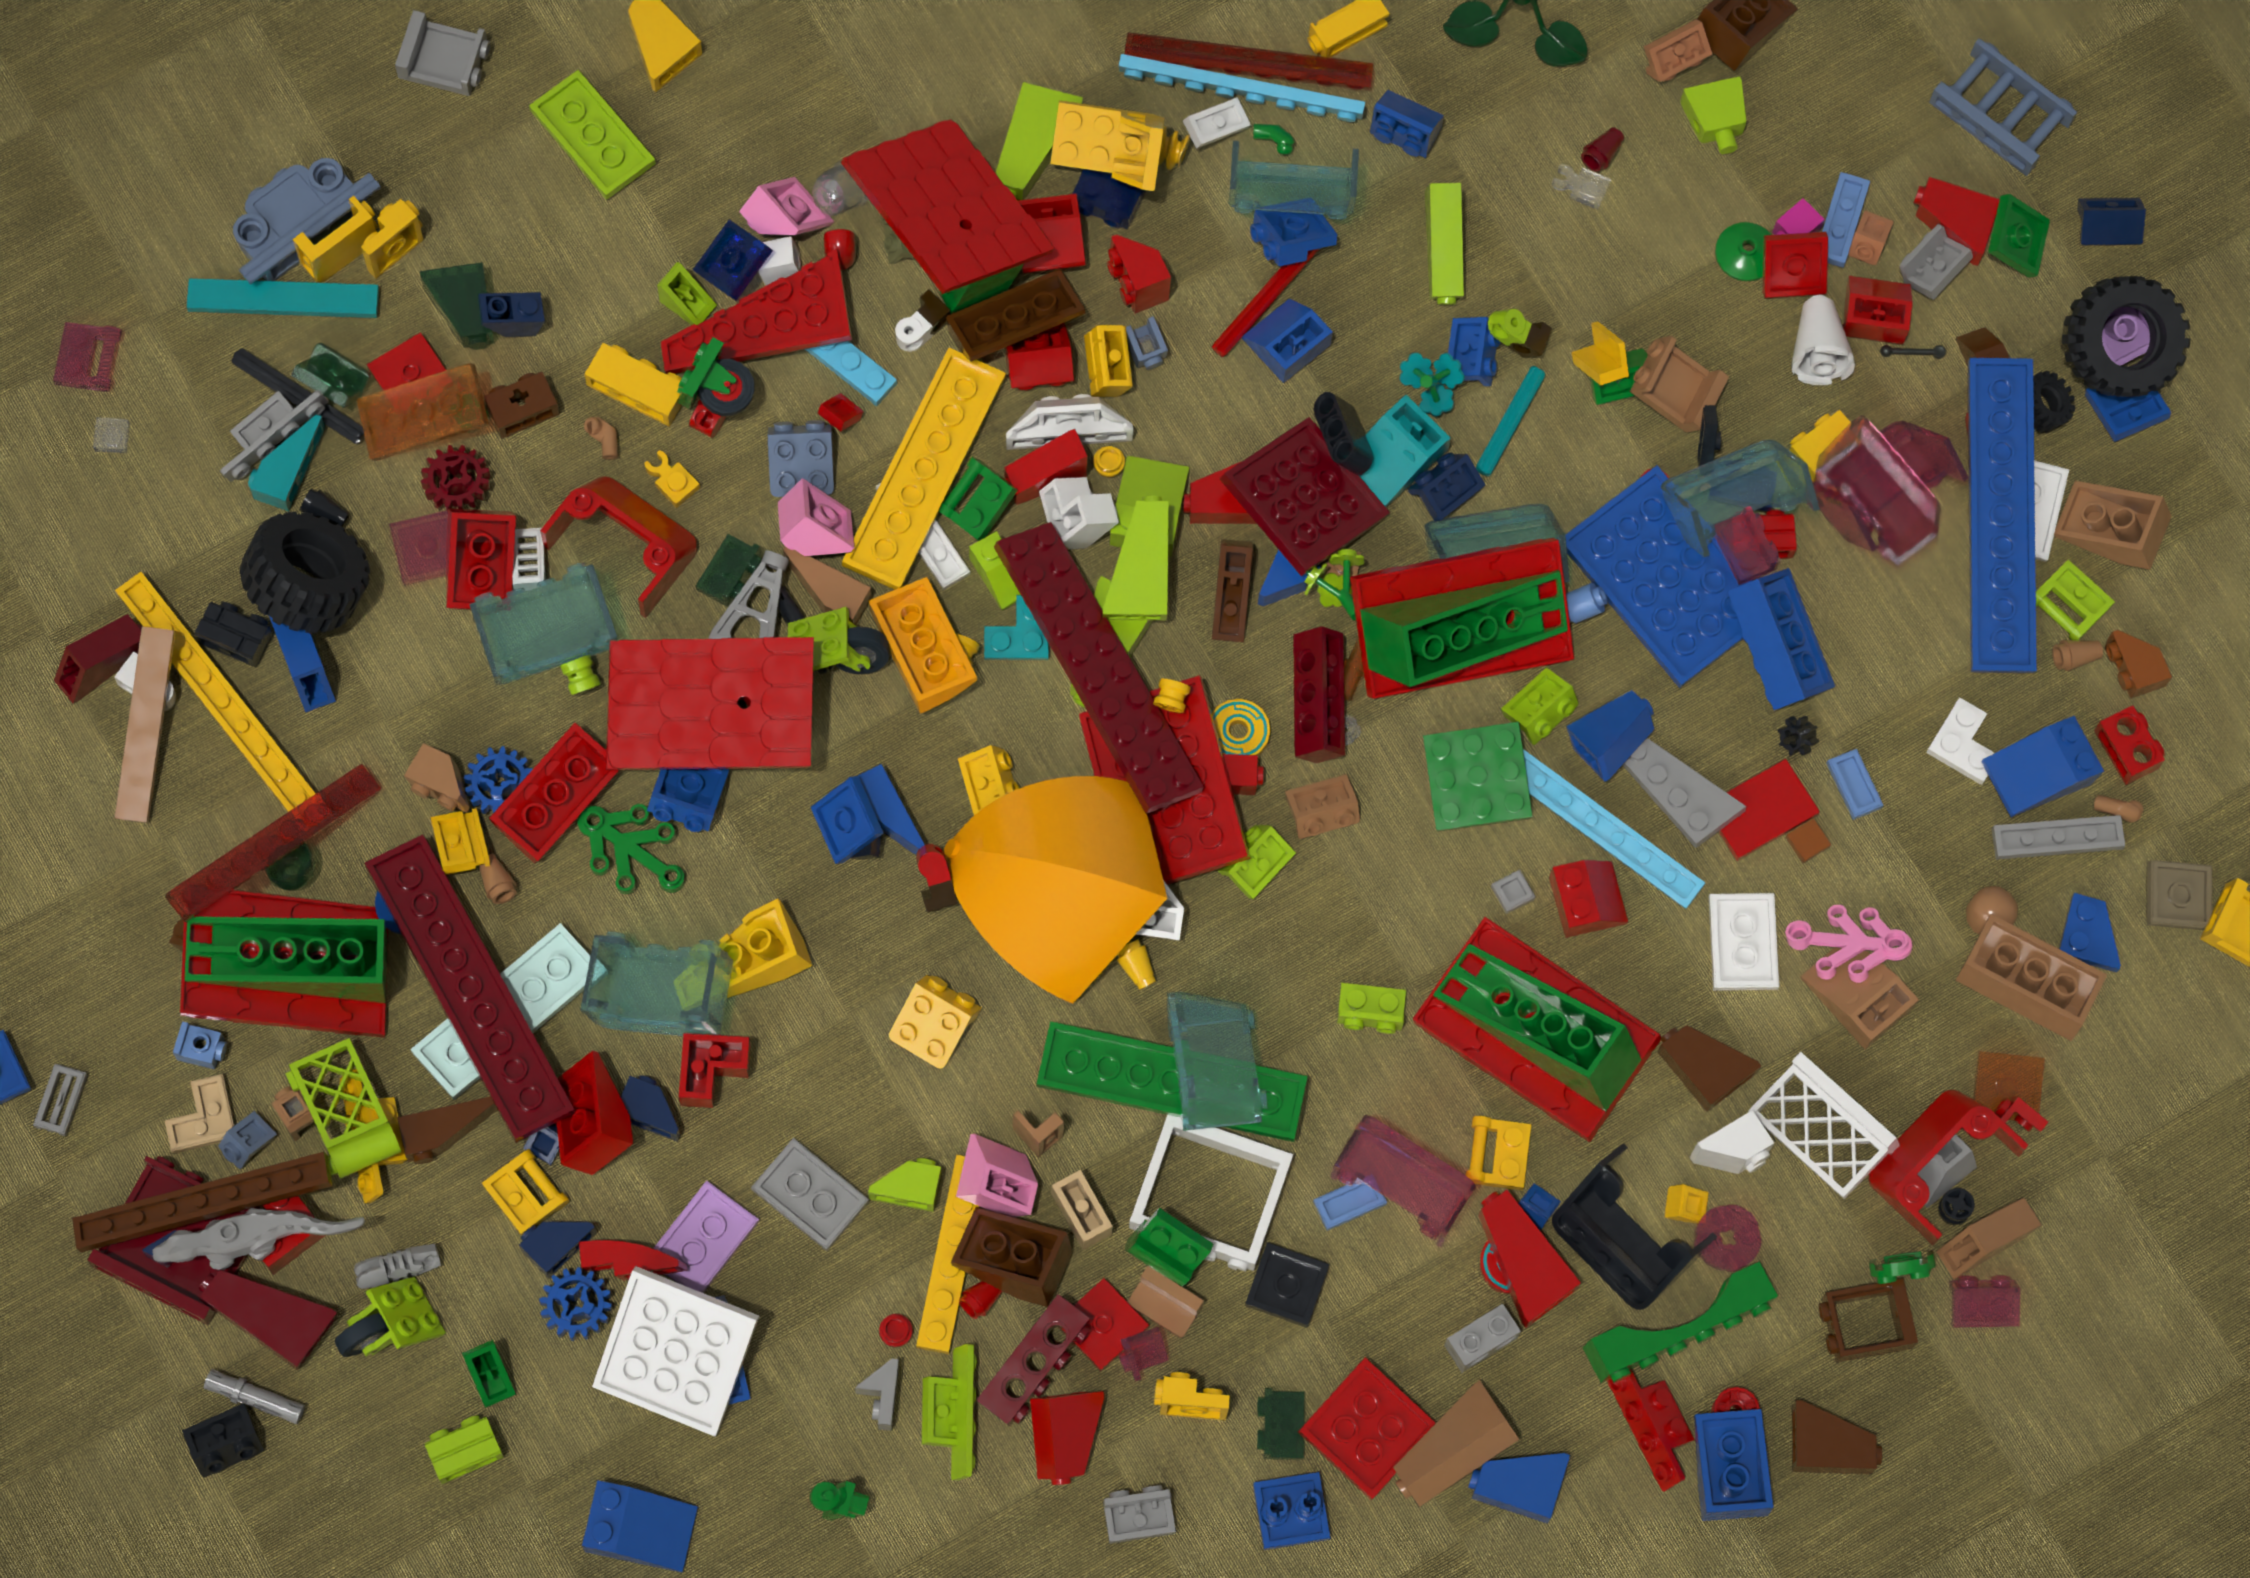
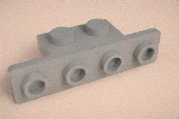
M316 390L296 408H293L280 391L276 392L230 430L231 434L245 450L225 465L220 472L230 482L245 477L250 472L251 466L259 459L263 460L284 438H289L307 419L320 415L325 409L324 405L329 402L328 399L319 390Z

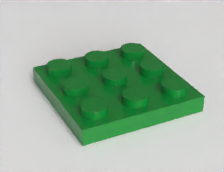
M1519 722L1423 735L1437 832L1533 818Z

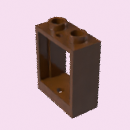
M1903 1278L1891 1283H1875L1826 1292L1821 1299L1822 1303L1818 1304L1820 1319L1822 1323L1827 1322L1829 1335H1826L1827 1350L1830 1355L1834 1354L1836 1363L1913 1349L1918 1343ZM1887 1295L1897 1340L1845 1350L1835 1305Z

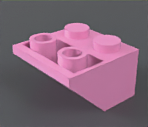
M970 1134L956 1197L1010 1217L1031 1215L1038 1182L1026 1154L977 1134Z

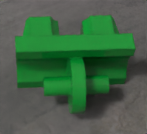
M849 1481L837 1484L821 1482L812 1487L810 1491L811 1504L815 1509L824 1511L822 1518L830 1521L842 1517L854 1519L856 1515L864 1516L869 1496L854 1492L856 1483Z

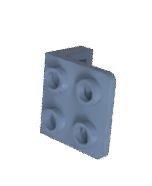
M811 420L806 422V426H793L792 422L784 421L774 423V427H768L771 494L775 497L785 496L802 478L827 495L831 494L834 490L831 425H825V421Z

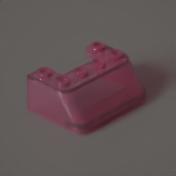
M1864 415L1858 416L1818 456L1815 471L1817 474L1815 476L1824 489L1838 490L1848 503L1853 502L1857 506L1859 516L1868 526L1873 525L1878 531L1879 544L1877 549L1887 561L1891 559L1898 566L1937 537L1941 507L1932 492L1870 420Z

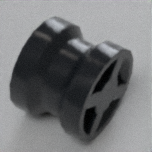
M1954 1188L1949 1190L1939 1202V1216L1947 1224L1953 1226L1961 1225L1966 1222L1974 1211V1198L1965 1189Z

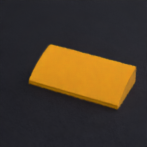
M928 577L868 601L871 615L879 631L888 640L889 652L920 714L950 700L977 681V676Z

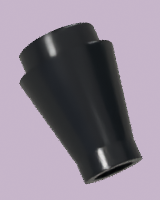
M312 488L307 493L299 510L301 512L313 513V516L317 518L323 516L329 519V522L333 525L339 524L342 527L350 513L321 489L316 491Z

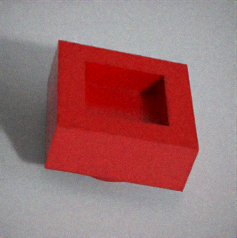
M841 393L823 402L818 410V414L840 432L860 421L864 412Z

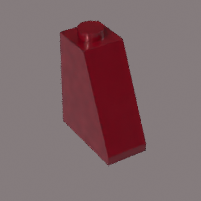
M126 614L67 645L54 678L55 683L73 704L80 701L117 673L133 651L138 654L142 627Z

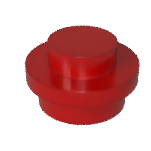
M891 1314L882 1320L879 1334L886 1345L901 1347L911 1339L912 1325L905 1316Z

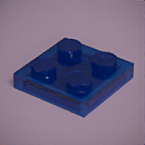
M729 219L695 265L693 271L737 301L773 250Z

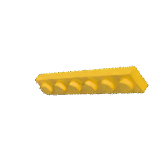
M957 1154L916 1348L949 1354L960 1304L959 1299L961 1298L966 1272L952 1266L951 1260L975 1208H980L978 1205L956 1197L965 1156Z

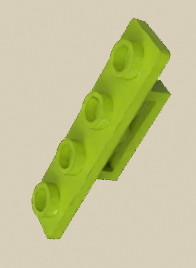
M964 1344L953 1349V1379L931 1376L923 1378L922 1445L951 1447V1480L956 1481L971 1477L975 1467V1456L972 1453L973 1437L976 1431V1425L973 1420V1405L976 1400V1390L973 1387V1372L976 1369L977 1360L973 1344Z

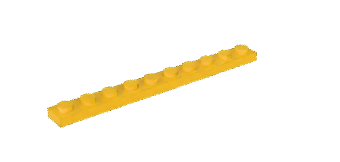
M139 572L115 590L117 595L141 626L176 631L171 664L306 836L331 819L333 817L331 812L144 574Z

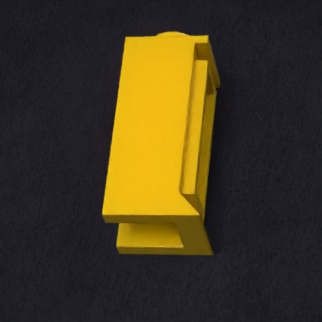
M1356 0L1316 22V26L1312 22L1310 24L1309 36L1307 37L1308 43L1313 52L1316 54L1320 53L1324 61L1386 28L1388 23L1385 18L1390 13L1381 0Z

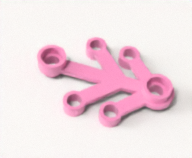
M1842 905L1831 906L1827 914L1829 923L1832 926L1840 927L1847 935L1812 932L1810 925L1801 920L1791 922L1785 931L1787 943L1796 950H1804L1809 945L1842 948L1831 956L1820 958L1816 962L1817 975L1824 980L1833 978L1837 967L1864 950L1874 952L1863 960L1851 962L1848 966L1849 978L1856 983L1865 981L1869 975L1868 971L1885 960H1902L1912 951L1911 938L1902 930H1890L1879 918L1878 911L1871 907L1865 908L1860 912V923L1864 929H1873L1879 938L1867 937L1847 915V910ZM1835 914H1842L1841 917H1833ZM1867 917H1874L1873 920H1865ZM1825 966L1831 967L1828 970H1822ZM1857 969L1863 970L1861 973H1854Z

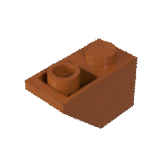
M2120 630L2113 631L2106 641L2105 650L2109 660L2115 662L2119 671V684L2124 691L2127 690L2130 699L2167 686L2172 676L2160 648Z

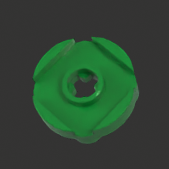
M1921 1251L1884 1256L1885 1263L1879 1265L1876 1264V1259L1868 1262L1870 1275L1877 1277L1878 1284L1897 1281V1276L1910 1274L1911 1279L1929 1277L1931 1269L1936 1267L1935 1254L1932 1251H1928L1926 1258H1922Z

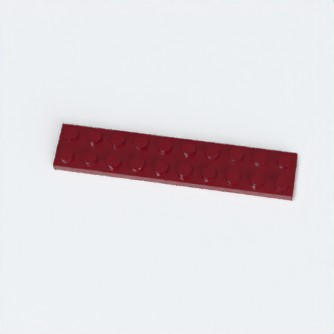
M1052 522L998 540L994 546L995 551L1145 813L1153 812L1201 793L1204 788L1203 784L1158 706L1153 705L1154 699L1106 617H1103L1101 607Z
M422 834L365 862V868L515 1143L574 1114V1108L424 835Z

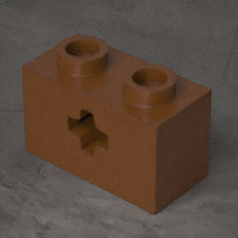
M543 372L525 374L518 379V382L508 386L500 385L494 387L484 396L486 407L501 440L560 415L558 404ZM522 400L525 404L520 406L516 401Z

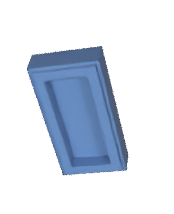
M1857 749L1827 761L1828 769L1853 820L1883 808L1884 805Z
M1372 1173L1314 1199L1313 1203L1326 1231H1329L1385 1206L1387 1201Z

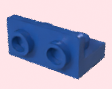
M1453 318L1448 353L1454 360L1460 361L1461 371L1465 377L1464 381L1479 380L1484 387L1491 386L1492 377L1495 376L1497 371L1495 355L1500 341L1493 337L1488 329L1489 318Z

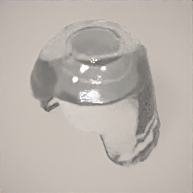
M838 161L829 170L821 174L813 185L812 195L814 203L826 215L835 216L843 214L848 210L862 207L868 201L867 196L843 167L841 161Z

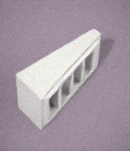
M542 528L515 529L512 575L514 592L546 590L544 545L540 533ZM536 537L537 542L518 543V538ZM537 549V553L519 554V550ZM537 560V564L520 565L519 561ZM538 571V575L520 576V572Z

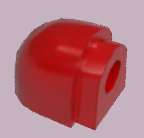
M845 229L826 232L823 236L825 257L828 256V252L837 248L841 269H848L853 265L856 258L854 232Z

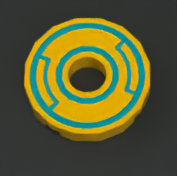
M1244 699L1227 700L1214 709L1212 716L1222 754L1260 756L1267 747L1271 732L1269 719L1263 709L1252 701ZM1234 724H1242L1246 727L1247 734L1242 738H1235L1230 734L1229 728Z

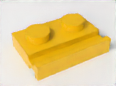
M477 808L472 809V812L464 814L462 811L430 817L441 867L445 875L476 869L475 866L485 864V867L490 866Z

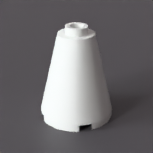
M1823 295L1812 296L1804 302L1791 367L1793 374L1796 373L1798 380L1803 383L1829 385L1832 384V379L1841 376V381L1848 378L1853 373L1855 367L1854 355L1833 300Z

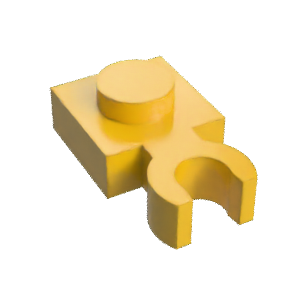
M659 450L656 453L662 464L654 467L646 461L644 463L645 469L649 475L659 477L655 481V486L678 508L700 489V484L679 462L671 468L667 455Z

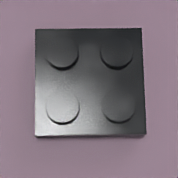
M1267 1242L1245 1306L1307 1328L1329 1264Z

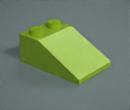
M1127 455L1115 506L1119 523L1110 531V546L1122 548L1136 500H1142L1144 496H1160L1162 501H1169L1168 556L1172 557L1189 472L1188 466Z

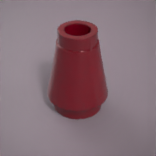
M1611 127L1608 131L1584 146L1583 153L1581 154L1583 163L1595 172L1606 169L1624 141L1623 133L1619 129Z

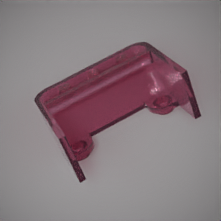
M1897 421L1885 427L1814 481L1808 488V494L1815 506L1846 541L1874 552L1877 546L1871 537L1874 525L1870 518L1914 484L1920 487L1932 488L1940 484L1942 478L1946 475L1964 482L1969 477L1948 437L1906 421Z
M1364 1115L1335 1162L1331 1173L1332 1179L1335 1181L1338 1179L1348 1186H1352L1354 1183L1361 1185L1363 1182L1418 1217L1417 1221L1421 1225L1419 1230L1433 1240H1436L1438 1237L1436 1245L1442 1248L1468 1208L1476 1189L1475 1183L1467 1176L1368 1115Z

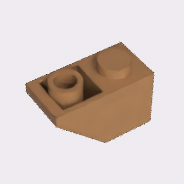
M423 743L404 775L412 786L410 790L424 799H427L428 796L438 799L437 803L450 811H454L457 808L467 813L470 806L460 768L450 755Z

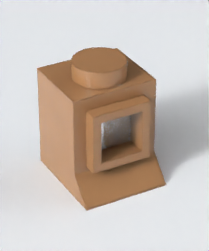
M288 1086L275 1095L276 1100L271 1104L294 1141L300 1139L298 1132L313 1123L314 1120L301 1091L293 1092L291 1086Z

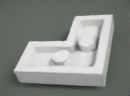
M1959 697L1926 753L1982 785L1988 774L1981 761L1994 754V752L1975 742L1972 738L1987 713Z

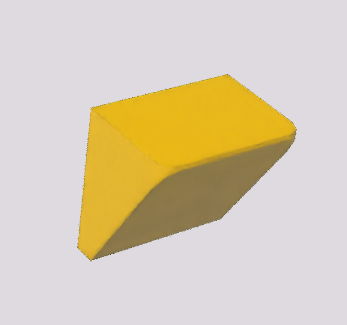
M1684 1184L1670 1186L1667 1193L1665 1218L1701 1225L1705 1224L1709 1192Z

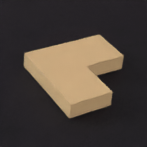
M223 1074L190 1081L197 1113L165 1120L172 1154L220 1143L226 1132L235 1126Z

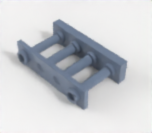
M1978 38L1970 54L1975 58L1973 63L1953 86H1947L1941 81L1934 89L1929 103L2025 176H2028L2035 168L2040 157L2036 153L2037 147L2059 122L2066 128H2069L2077 111L2074 110L2069 101L2064 98H2058L2001 55L1993 44L1985 43ZM1987 67L2000 78L1977 105H1972L1962 97V93L1978 74ZM2011 85L2023 94L2024 97L2002 123H1996L1987 116L1986 112ZM2036 104L2049 115L2026 142H2021L2012 135L2011 130L2028 110Z

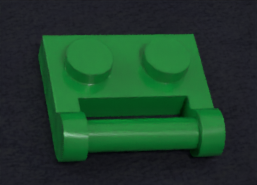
M971 456L967 462L969 467L947 499L942 503L939 512L980 541L990 532L1018 489L982 461ZM978 474L982 475L984 480L960 513L955 508Z

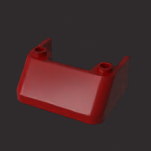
M607 476L598 477L570 492L542 527L540 533L544 548L549 551L574 519H589L598 510L648 544L643 553V561L646 568L656 576L638 598L640 614L647 618L695 557L697 552L696 539L689 531L613 478Z
M1957 1090L1943 1092L1897 1139L1900 1146L1891 1155L1888 1153L1868 1174V1182L1871 1188L1933 1246L1943 1234L1918 1212L1929 1199L1928 1185L1917 1175L1921 1169L1961 1128L1969 1136L1977 1140L1987 1139L1994 1134L2018 1157L2029 1146L1991 1109Z

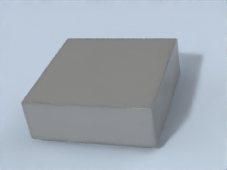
M1521 870L1491 884V888L1506 914L1535 900V895Z

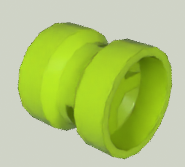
M590 654L560 665L562 673L568 676V689L571 695L601 685L598 675L594 674L591 669L593 662Z

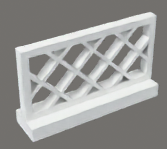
M1800 1052L1792 1060V1066L1748 1112L1753 1110L1762 1125L1837 1194L1845 1199L1888 1153L1891 1155L1900 1145L1897 1138ZM1795 1075L1803 1083L1804 1095L1785 1096V1085ZM1808 1088L1816 1095H1808ZM1780 1091L1781 1096L1774 1097ZM1822 1100L1827 1104V1117L1809 1118L1808 1101ZM1804 1101V1118L1786 1119L1785 1102ZM1781 1102V1119L1767 1120L1759 1113L1767 1103ZM1832 1110H1834L1839 1116L1832 1117ZM1832 1122H1847L1851 1126V1139H1833ZM1828 1123V1140H1809V1124ZM1804 1124L1805 1141H1790L1786 1137V1125ZM1774 1125H1781V1132ZM1856 1131H1857L1863 1138H1856ZM1870 1143L1878 1150L1870 1160L1857 1161L1856 1144ZM1852 1144V1161L1833 1162V1145ZM1828 1145L1829 1162L1814 1163L1810 1159V1146ZM1805 1146V1153H1803L1798 1147ZM1862 1166H1864V1167L1857 1173V1167H1862ZM1852 1167L1853 1178L1844 1188L1834 1181L1833 1168ZM1821 1168H1829V1175Z

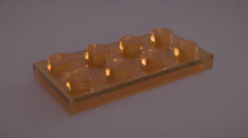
M472 363L356 399L369 458L372 461L385 459L489 425L476 365Z

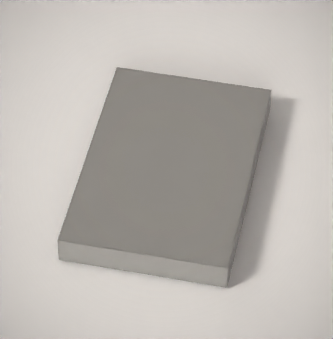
M794 1138L751 1187L754 1193L825 1251L830 1249L869 1203V1199Z

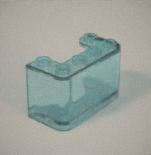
M583 562L567 568L568 573L563 575V580L557 582L555 578H549L538 582V588L526 592L524 588L512 590L506 593L507 598L501 599L500 596L494 597L493 593L489 592L475 597V602L469 604L495 685L506 684L589 654L592 656L609 650L610 641H618L593 564L586 566Z
M607 932L606 936L594 935L580 1010L595 1024L614 1030L683 1036L684 1033L721 1034L733 960L728 956L727 952L719 947L717 942L700 940L699 944L693 945L691 948L678 947V950L675 951L666 950V947L658 944H648L647 948L636 947L635 944L625 940L626 936L618 932Z

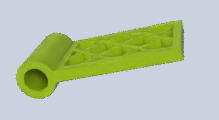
M350 1038L289 1064L291 1071L285 1073L293 1092L301 1091L329 1153L328 1159L331 1176L338 1174L339 1178L342 1179L402 1152ZM348 1050L351 1060L346 1070L330 1065L334 1055ZM311 1065L322 1069L316 1083L302 1079L299 1070ZM354 1066L356 1067L358 1074L352 1072ZM327 1071L343 1075L338 1090L322 1086ZM349 1078L363 1083L364 1087L359 1098L343 1093ZM306 1087L313 1089L311 1095ZM319 1091L335 1096L328 1111L317 1108L314 1105ZM367 1094H368V1096H369L371 1102L365 1100V1097H366ZM340 1098L356 1103L350 1118L334 1113ZM362 1106L374 1109L378 1115V1119L367 1124L356 1121ZM319 1115L325 1117V1120H324L323 1123H322V1121H321ZM331 1119L347 1124L342 1135L330 1140L326 1130Z

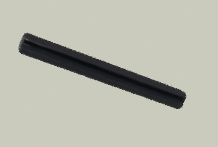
M240 348L233 355V365L273 391H280L288 401L296 406L312 394L243 348ZM328 403L324 405L325 409L319 416H322L325 425L354 444H359L363 441L367 433L366 428Z

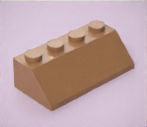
M1990 914L1955 981L2072 1041L2082 1027L2108 974Z

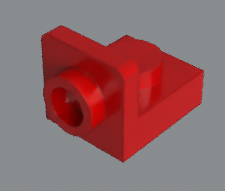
M2013 1096L2011 1099L2006 1097L1994 1111L2005 1123L2015 1113L2017 1116L2014 1121L2028 1132L2032 1128L2035 1131L2041 1132L2049 1123V1121L2017 1096Z

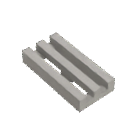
M58 1064L54 1065L33 1124L35 1128L67 1136L88 1076L87 1073ZM61 1073L66 1074L50 1121L45 1122L44 1120ZM73 1077H76L77 1079L74 1088L72 1090L62 1122L59 1126L57 1125V1122L59 1120Z

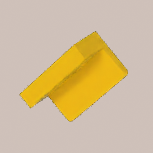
M1600 322L1591 323L1594 345L1573 351V364L1600 386L1628 377L1625 343Z

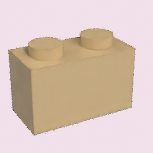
M1081 1169L1051 1186V1194L1083 1250L1112 1235L1113 1226Z

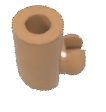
M599 417L587 418L584 423V429L590 436L602 443V458L606 460L618 458L616 429Z
M2098 795L2094 802V810L2113 816L2121 815V819L2129 823L2140 820L2144 810L2143 805L2136 800L2127 802Z

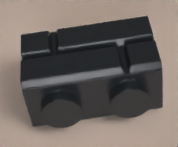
M222 601L218 605L210 602L203 615V619H201L195 630L194 636L197 643L256 668L272 638L271 629L267 626L268 622L255 614H250L249 617L239 614V609L230 603Z

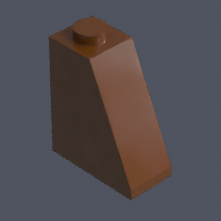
M1688 1025L1679 1031L1674 1027L1660 1039L1663 1043L1658 1050L1659 1055L1706 1112L1710 1111L1753 1078L1761 1068L1758 1061Z
M1796 1400L1791 1406L1792 1472L1872 1474L1877 1469V1465H1881L1882 1447L1881 1445H1876V1435L1803 1400Z

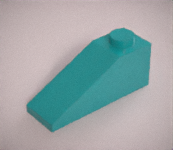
M313 416L261 461L258 469H253L248 481V487H250L253 499L288 512L290 511L325 430L322 416Z

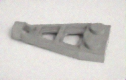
M766 550L761 563L714 626L708 639L732 638L730 635L731 629L743 616H750L759 621L761 626L759 638L774 637L783 572L786 570L789 559L778 553ZM766 567L772 568L777 571L773 573L769 572L766 569ZM758 586L768 589L771 594L767 610L763 613L746 605L751 593Z

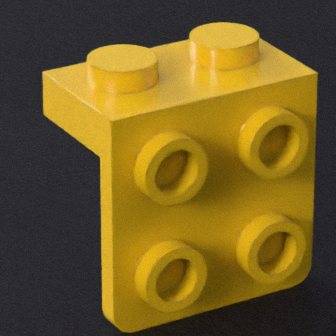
M926 975L915 983L889 1032V1038L899 1046L936 1068L941 1069L947 1065L965 1029L977 1019L982 1007L975 1004L974 998L962 992L957 993L948 988V984L943 979L937 976Z

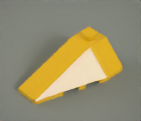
M777 898L749 912L742 919L743 923L730 935L726 933L719 940L721 943L707 956H701L674 981L685 1012L785 980L813 966L804 939L781 900Z

